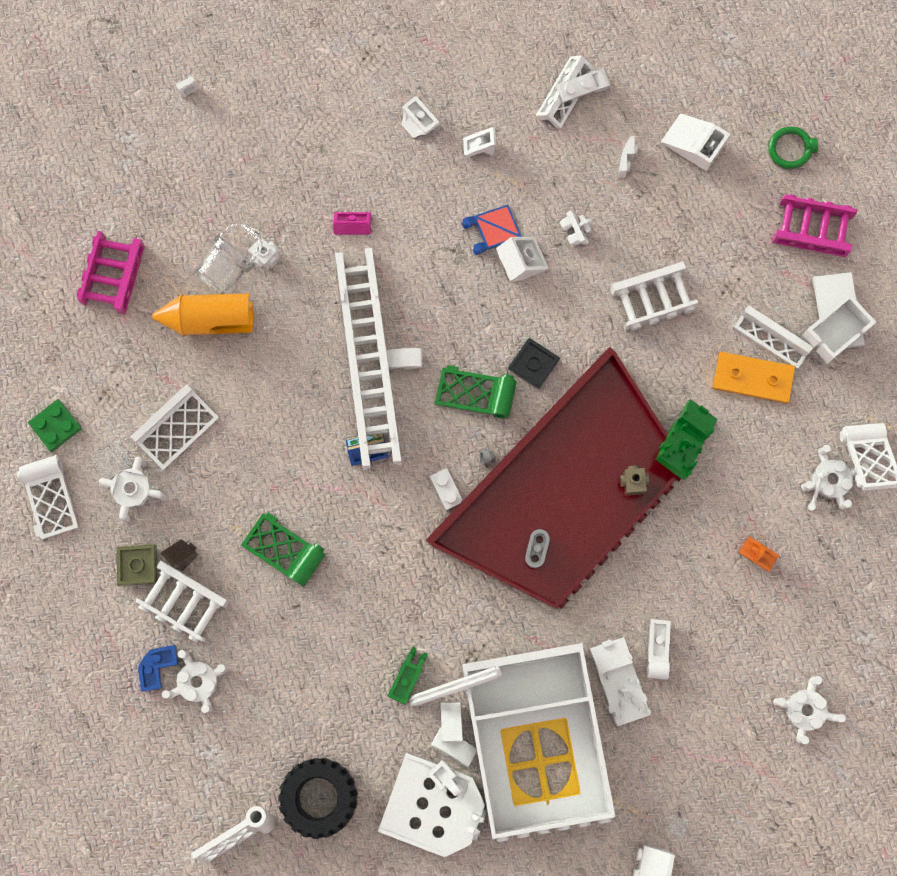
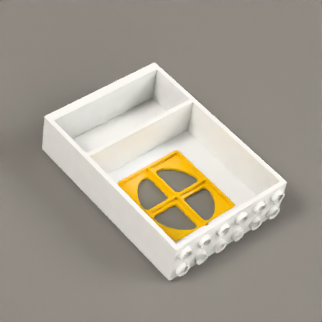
M582 643L462 664L464 677L493 667H499L502 673L500 678L466 689L492 839L497 838V842L509 840V836L517 835V838L529 837V833L535 831L540 835L550 833L552 828L563 831L570 829V825L577 824L579 827H586L591 825V821H597L599 824L611 822V818L615 817ZM548 728L556 732L566 743L568 753L544 757L539 739V729ZM530 731L535 759L511 763L509 755L515 739L522 732ZM570 762L571 773L567 784L559 793L550 794L545 767L550 764ZM537 768L542 796L532 797L523 792L515 783L512 773L516 770Z

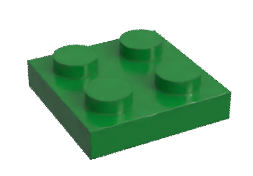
M59 399L28 421V424L50 452L56 450L82 430L81 426Z

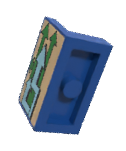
M384 434L367 436L368 446L385 443ZM359 437L346 438L351 466L362 464ZM388 452L369 454L370 462L389 458Z

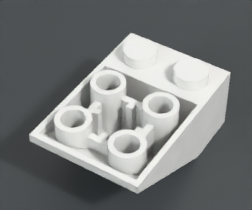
M680 113L660 143L707 172L726 145L730 133L715 124Z

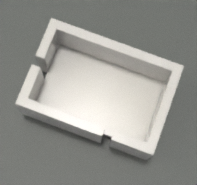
M849 294L809 327L802 337L813 348L817 346L818 350L816 352L829 364L866 333L876 321Z

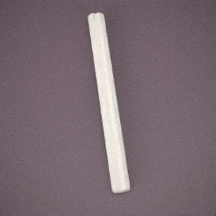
M493 667L412 695L408 699L409 705L412 707L500 678L502 676L501 669Z

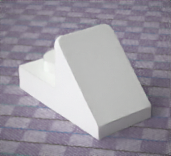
M492 127L463 138L464 155L471 157L485 152L492 156L496 147L495 128Z

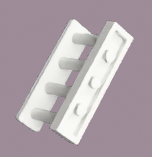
M684 262L612 284L610 289L612 296L618 295L621 297L629 321L624 326L625 330L631 329V331H636L642 328V325H654L660 322L661 319L666 318L670 320L677 317L679 313L684 312L688 314L695 311L699 302L697 299L689 300L681 278L686 269ZM670 278L674 280L683 303L672 307L664 286V280ZM654 284V286H657L665 310L654 312L646 291L648 285ZM635 289L639 291L647 316L636 318L628 296L629 291Z
M160 560L157 568L161 570V576L145 601L137 598L136 602L140 604L138 608L147 613L150 611L156 614L155 618L163 623L169 621L173 624L171 628L180 633L182 631L189 634L188 638L194 642H205L206 638L201 636L203 630L216 609H219L220 606L227 608L230 601ZM173 577L178 580L176 582L177 586L160 611L153 607L152 603L167 579L170 580ZM190 587L194 590V595L177 621L168 616L182 591ZM205 596L210 599V606L193 631L184 624L199 600Z

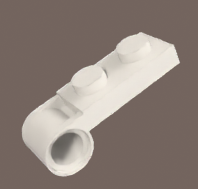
M603 68L561 82L557 85V89L564 103L593 92H601L611 85Z
M650 619L647 678L668 680L670 665L668 661L671 621Z

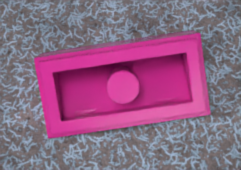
M334 212V234H370L371 212Z

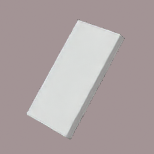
M851 272L813 277L819 319L849 294L856 300ZM863 335L848 348L864 346Z

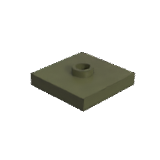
M157 545L117 547V586L156 584Z

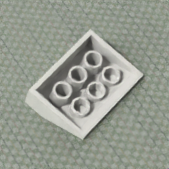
M642 844V847L637 850L636 861H639L638 869H634L633 876H671L675 855L667 849Z

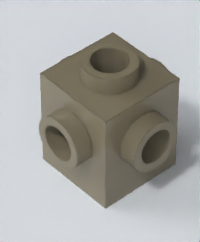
M639 466L627 467L628 469L624 470L623 475H620L621 487L625 489V496L645 494L647 492L646 485H649V475L645 473V468H639Z

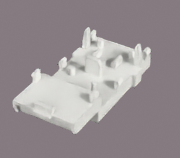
M624 637L614 641L610 639L602 642V645L590 648L597 674L609 705L607 708L609 714L612 713L616 727L651 715L646 694L642 692L640 679L637 678L632 664L633 657L629 653Z

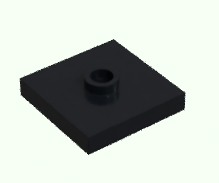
M528 338L508 366V370L539 390L559 362L560 357L531 338Z

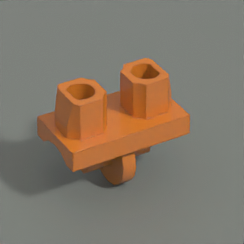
M748 536L738 552L767 572H770L780 556Z

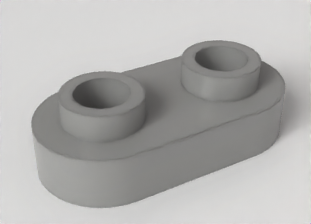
M537 529L530 536L525 562L534 569L541 567L545 561L550 540L545 530ZM542 537L543 542L537 543L536 538ZM535 555L538 557L539 560L537 562H533L531 560V557Z

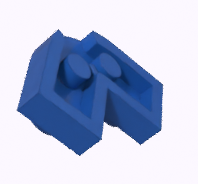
M176 645L152 649L143 657L138 666L141 692L162 688L160 668L179 665Z

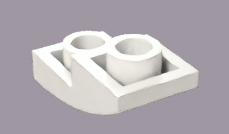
M631 136L624 147L618 169V178H625L626 173L630 172V161H633L634 154L638 152V143H635V136Z
M421 348L386 350L389 370L399 368L409 370L423 367Z
M460 702L440 703L442 743L462 742Z
M441 728L431 743V746L445 756H450L464 767L470 765L477 752L475 747L463 739L462 742L442 743Z

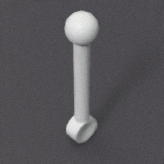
M824 472L818 473L819 479L812 502L808 505V509L811 511L816 509L815 502L822 479L825 478Z

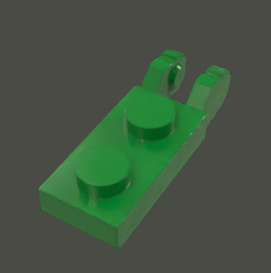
M412 647L407 659L404 660L387 696L406 705L428 655V653L424 652L417 666L410 663L417 652L415 647Z

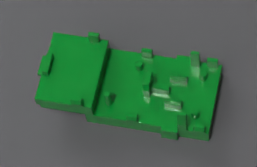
M688 400L679 418L674 421L665 441L660 445V452L656 460L682 480H685L692 474V469L697 465L698 461H696V458L703 450L702 445L704 441L714 432L717 418L711 415L709 410L702 405L699 406L693 400Z

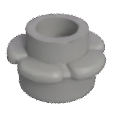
M489 448L481 450V464L488 465V467L491 466L492 462L495 461L494 452L490 451Z

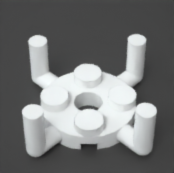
M824 445L818 450L822 463L815 469L812 481L803 484L801 490L807 492L816 489L819 479L818 473L824 472L825 478L822 479L818 493L829 499H836L839 509L846 510L852 506V502L844 500L843 495L852 488L853 476H857L856 469H849L841 460H829L827 453L831 448L829 445ZM861 464L862 467L869 469L868 464ZM829 474H833L836 476V484H831L828 482L827 478Z
M141 457L135 458L132 469H126L117 474L113 480L105 478L99 480V484L106 489H110L115 501L122 506L119 518L126 523L132 520L131 516L128 515L129 508L142 506L148 497L157 498L162 502L167 499V496L161 491L151 489L150 480L140 471L141 467L147 466V462ZM130 483H134L136 487L133 493L126 492V487Z
M180 650L178 656L183 658L186 666L177 675V687L170 691H163L162 697L171 699L181 694L188 701L202 702L201 711L203 713H211L213 707L209 698L216 689L217 677L226 673L228 666L220 664L216 669H213L206 663L193 662L188 651ZM196 676L202 678V685L198 688L192 684L193 678Z
M820 676L811 677L807 690L796 692L788 701L784 698H775L773 701L775 706L786 708L789 720L798 728L796 741L799 744H807L809 738L806 736V731L820 728L826 720L833 722H844L846 720L843 714L828 712L826 700L815 692L816 685L822 683ZM805 704L812 708V713L809 716H805L802 713V707Z

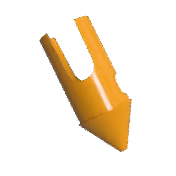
M249 293L181 294L152 314L153 320L184 337L186 335L251 333L254 326L253 302H249Z

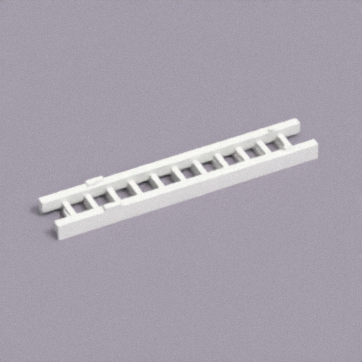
M372 248L365 249L367 266H355L345 269L343 252L335 253L363 470L371 468L369 454L392 451L394 464L402 465ZM368 274L369 283L347 286L346 277ZM370 291L371 300L349 303L348 294ZM373 308L374 317L352 320L351 311ZM375 325L376 335L354 338L353 328ZM377 342L378 352L356 355V345ZM380 360V370L358 372L357 363ZM382 378L383 388L361 391L360 381ZM385 397L386 406L363 409L362 400ZM387 415L388 424L371 427L365 426V418ZM390 433L391 442L368 446L367 436Z

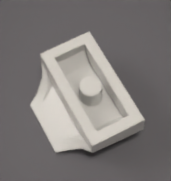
M417 96L402 106L403 120L401 125L413 138L426 135L440 125L436 117Z

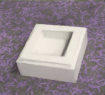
M192 76L176 84L182 98L198 90Z

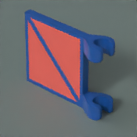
M508 205L476 216L463 218V228L467 229L476 224L483 239L482 243H477L473 246L475 255L500 246L510 237H522Z

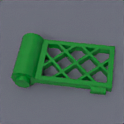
M447 365V368L442 369L435 405L509 419L517 383L513 376L503 374L502 377H493L459 371V367ZM446 373L453 374L457 378L449 386L445 382ZM470 377L476 383L466 389L461 381ZM486 380L492 381V388L485 392L480 384ZM460 383L465 391L455 397L451 388ZM478 386L483 394L474 400L469 391ZM449 390L453 399L448 402L440 401L441 395ZM467 393L472 402L467 405H461L458 399ZM486 397L489 401L488 409L479 408L476 402Z
M269 512L267 515L262 514L241 546L305 587L326 554L323 553L325 549L317 543L311 545L277 523L278 518ZM264 520L271 524L272 531L261 533L260 526ZM285 532L287 541L277 543L275 533ZM272 534L274 544L264 546L262 536ZM259 537L261 547L251 548L248 546L252 538ZM300 542L304 545L300 552L292 553L291 543ZM288 544L289 554L279 556L278 546ZM274 547L276 557L266 558L264 549ZM290 557L291 565L286 571L281 568L280 559Z

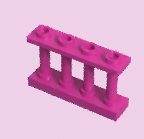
M792 194L782 196L779 205L786 206L782 229L776 231L772 243L847 257L852 248V244L845 241L848 220L854 218L857 214V209L849 205H834L828 201L818 202L812 198H797V196ZM793 208L804 210L800 233H793L789 230ZM811 212L822 213L818 237L809 236L808 234ZM830 215L841 217L838 239L836 241L829 240L826 237Z
M97 231V235L92 240V252L87 257V269L82 274V286L77 291L78 301L85 306L88 299L113 304L114 309L118 313L126 314L145 245L141 239L133 238L132 244L130 243L129 245L108 241L102 231ZM103 247L128 252L127 261L121 262L102 258ZM98 264L123 269L122 278L115 279L96 275ZM93 282L118 287L117 296L112 297L91 292Z

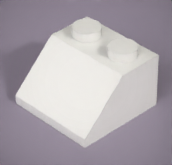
M534 236L510 237L496 248L510 281H523L549 269Z

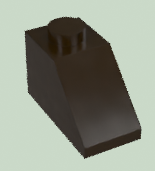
M182 539L160 553L174 568L183 571L198 556L195 552L197 547L189 540L185 542Z

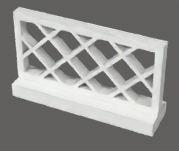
M186 384L130 437L162 470H165L212 426L219 417ZM194 397L198 401V409H187V401ZM175 412H184V422H173V414ZM187 412H198V423H186ZM200 412H209L214 418L208 423H200ZM170 425V436L159 435V427ZM173 425H184V436H172ZM186 425H197V434L186 436ZM148 438H156V449H148L143 442ZM159 438H170L169 449H158ZM172 438H183V447L181 449H172ZM150 451H156V456H154ZM158 451H169V460L165 464L158 460Z

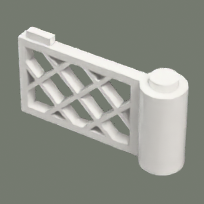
M876 423L843 427V430L840 431V440L848 446L858 475L855 476L857 486L862 487L863 491L897 488V464L887 439L885 424ZM883 445L885 450L880 452L873 447ZM861 447L866 451L864 454L855 451V448ZM871 452L878 456V458L874 461L867 457V454ZM881 459H884L890 463V466L887 468L879 462ZM863 460L866 463L870 464L871 467L869 469H866L862 467L860 463ZM876 467L884 473L879 476L873 473L872 470ZM887 474L893 476L896 479V481H888L884 477ZM869 476L877 481L876 483L867 484L865 478Z
M55 455L19 467L17 477L26 487L37 524L33 526L36 537H40L43 540L80 528L59 456ZM60 479L61 482L58 492L49 488L52 481ZM39 485L44 488L40 498L33 495L31 487ZM47 490L56 494L52 504L43 500ZM59 496L66 499L67 504L64 510L55 506ZM41 502L50 506L45 516L38 512ZM53 508L62 512L57 522L48 518ZM65 514L71 517L72 526L65 527L60 524ZM46 521L55 524L52 532L45 534L43 526Z
M259 806L252 807L246 814V820L191 853L192 857L203 864H207L258 831L263 834L271 832L275 827V819Z

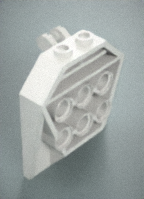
M406 753L378 832L443 857L471 845L472 840L477 841L480 834V829L477 826L478 823L484 822L487 809H484L485 803L473 777L453 770L457 774L453 780L461 786L463 791L458 796L451 798L447 795V786L442 790L437 784H435L433 789H427L424 786L425 779L430 778L428 773L438 764ZM421 797L428 800V807L424 809L417 805V800ZM448 806L451 809V815L449 817L441 816V807ZM418 817L421 820V826L413 828L410 824L411 818ZM435 826L443 827L444 834L441 837L433 834Z

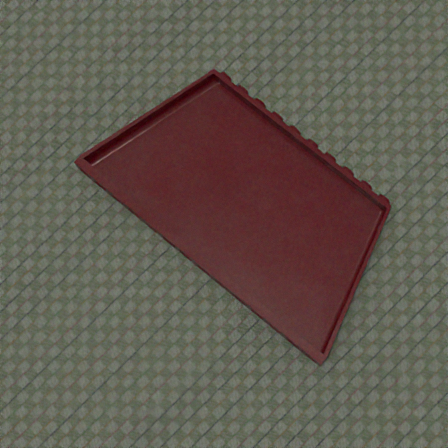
M611 347L596 360L426 539V542L431 547L554 609L558 607L562 609L569 601L567 597L571 593L575 595L581 589L582 585L580 583L584 578L589 580L595 573L593 569L597 564L602 566L609 558L606 556L609 551L615 552L622 544L620 542L622 537L628 538L635 530L633 528L636 522L640 524L648 516L646 514L649 508L655 509L661 502L659 497L662 494L667 496L674 488L671 484L675 480L678 482L681 480L680 477L656 460L660 452L659 447L665 441L668 434L617 353ZM639 466V468H645V473L649 475V485H646L647 492L645 494L625 496V489L621 487L620 475H623L624 470L628 469L627 467ZM542 529L548 533L550 540L543 565L534 569L526 564L525 556L532 532ZM537 537L536 542L542 543L543 538ZM535 555L531 557V560L533 562H537L539 560L538 557Z

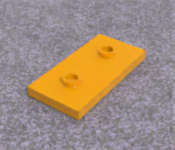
M719 351L712 389L788 404L795 366Z

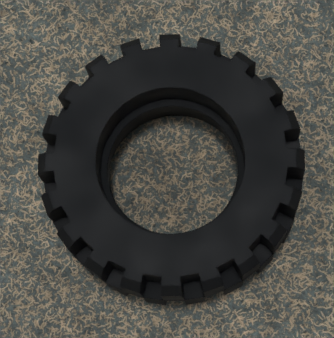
M326 758L306 760L293 767L285 776L284 782L281 783V792L278 795V801H280L281 806L279 810L284 815L283 820L285 823L289 824L292 827L291 830L295 833L298 832L303 837H312L313 839L327 838L342 830L352 819L358 803V791L355 787L354 778L351 777L349 771L342 767L340 763ZM315 778L329 781L337 792V804L334 810L329 815L320 818L308 815L300 804V792L303 786Z

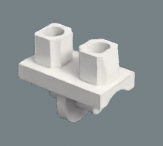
M572 211L567 212V217L561 220L560 224L565 232L572 228L575 230V233L567 237L570 245L574 247L581 243L584 246L589 244L583 229H585L586 233L591 232L592 218L586 219L584 215L579 216L581 222H579L576 214H573Z

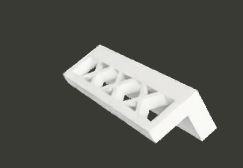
M572 56L569 58L536 114L540 120H549L557 129H561L578 98L570 100L568 105L564 107L557 85L581 76V68L583 66L588 70L587 73L595 71L583 56ZM557 110H560L559 121L553 117Z
M749 305L733 327L734 330L786 364L795 366L796 370L813 348ZM744 319L751 323V330H744L739 326ZM764 331L767 333L768 340L761 341L758 339L757 332ZM772 342H781L784 350H775ZM790 352H796L801 355L797 363L790 360Z

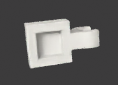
M444 760L428 773L429 777L441 790L447 786L454 796H458L463 791L461 786L453 780L457 774Z

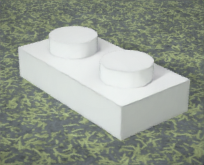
M447 468L430 476L446 511L457 507L463 501Z

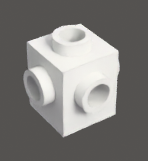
M261 237L248 250L253 258L252 261L259 268L263 266L266 270L274 267L280 257L277 252L278 248L272 242L267 243Z

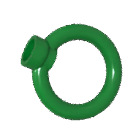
M793 126L784 127L772 135L768 145L769 155L774 163L782 168H799L809 161L812 153L818 152V139L811 138L801 128ZM786 134H795L801 137L804 141V155L796 161H786L780 158L776 152V143L780 137Z

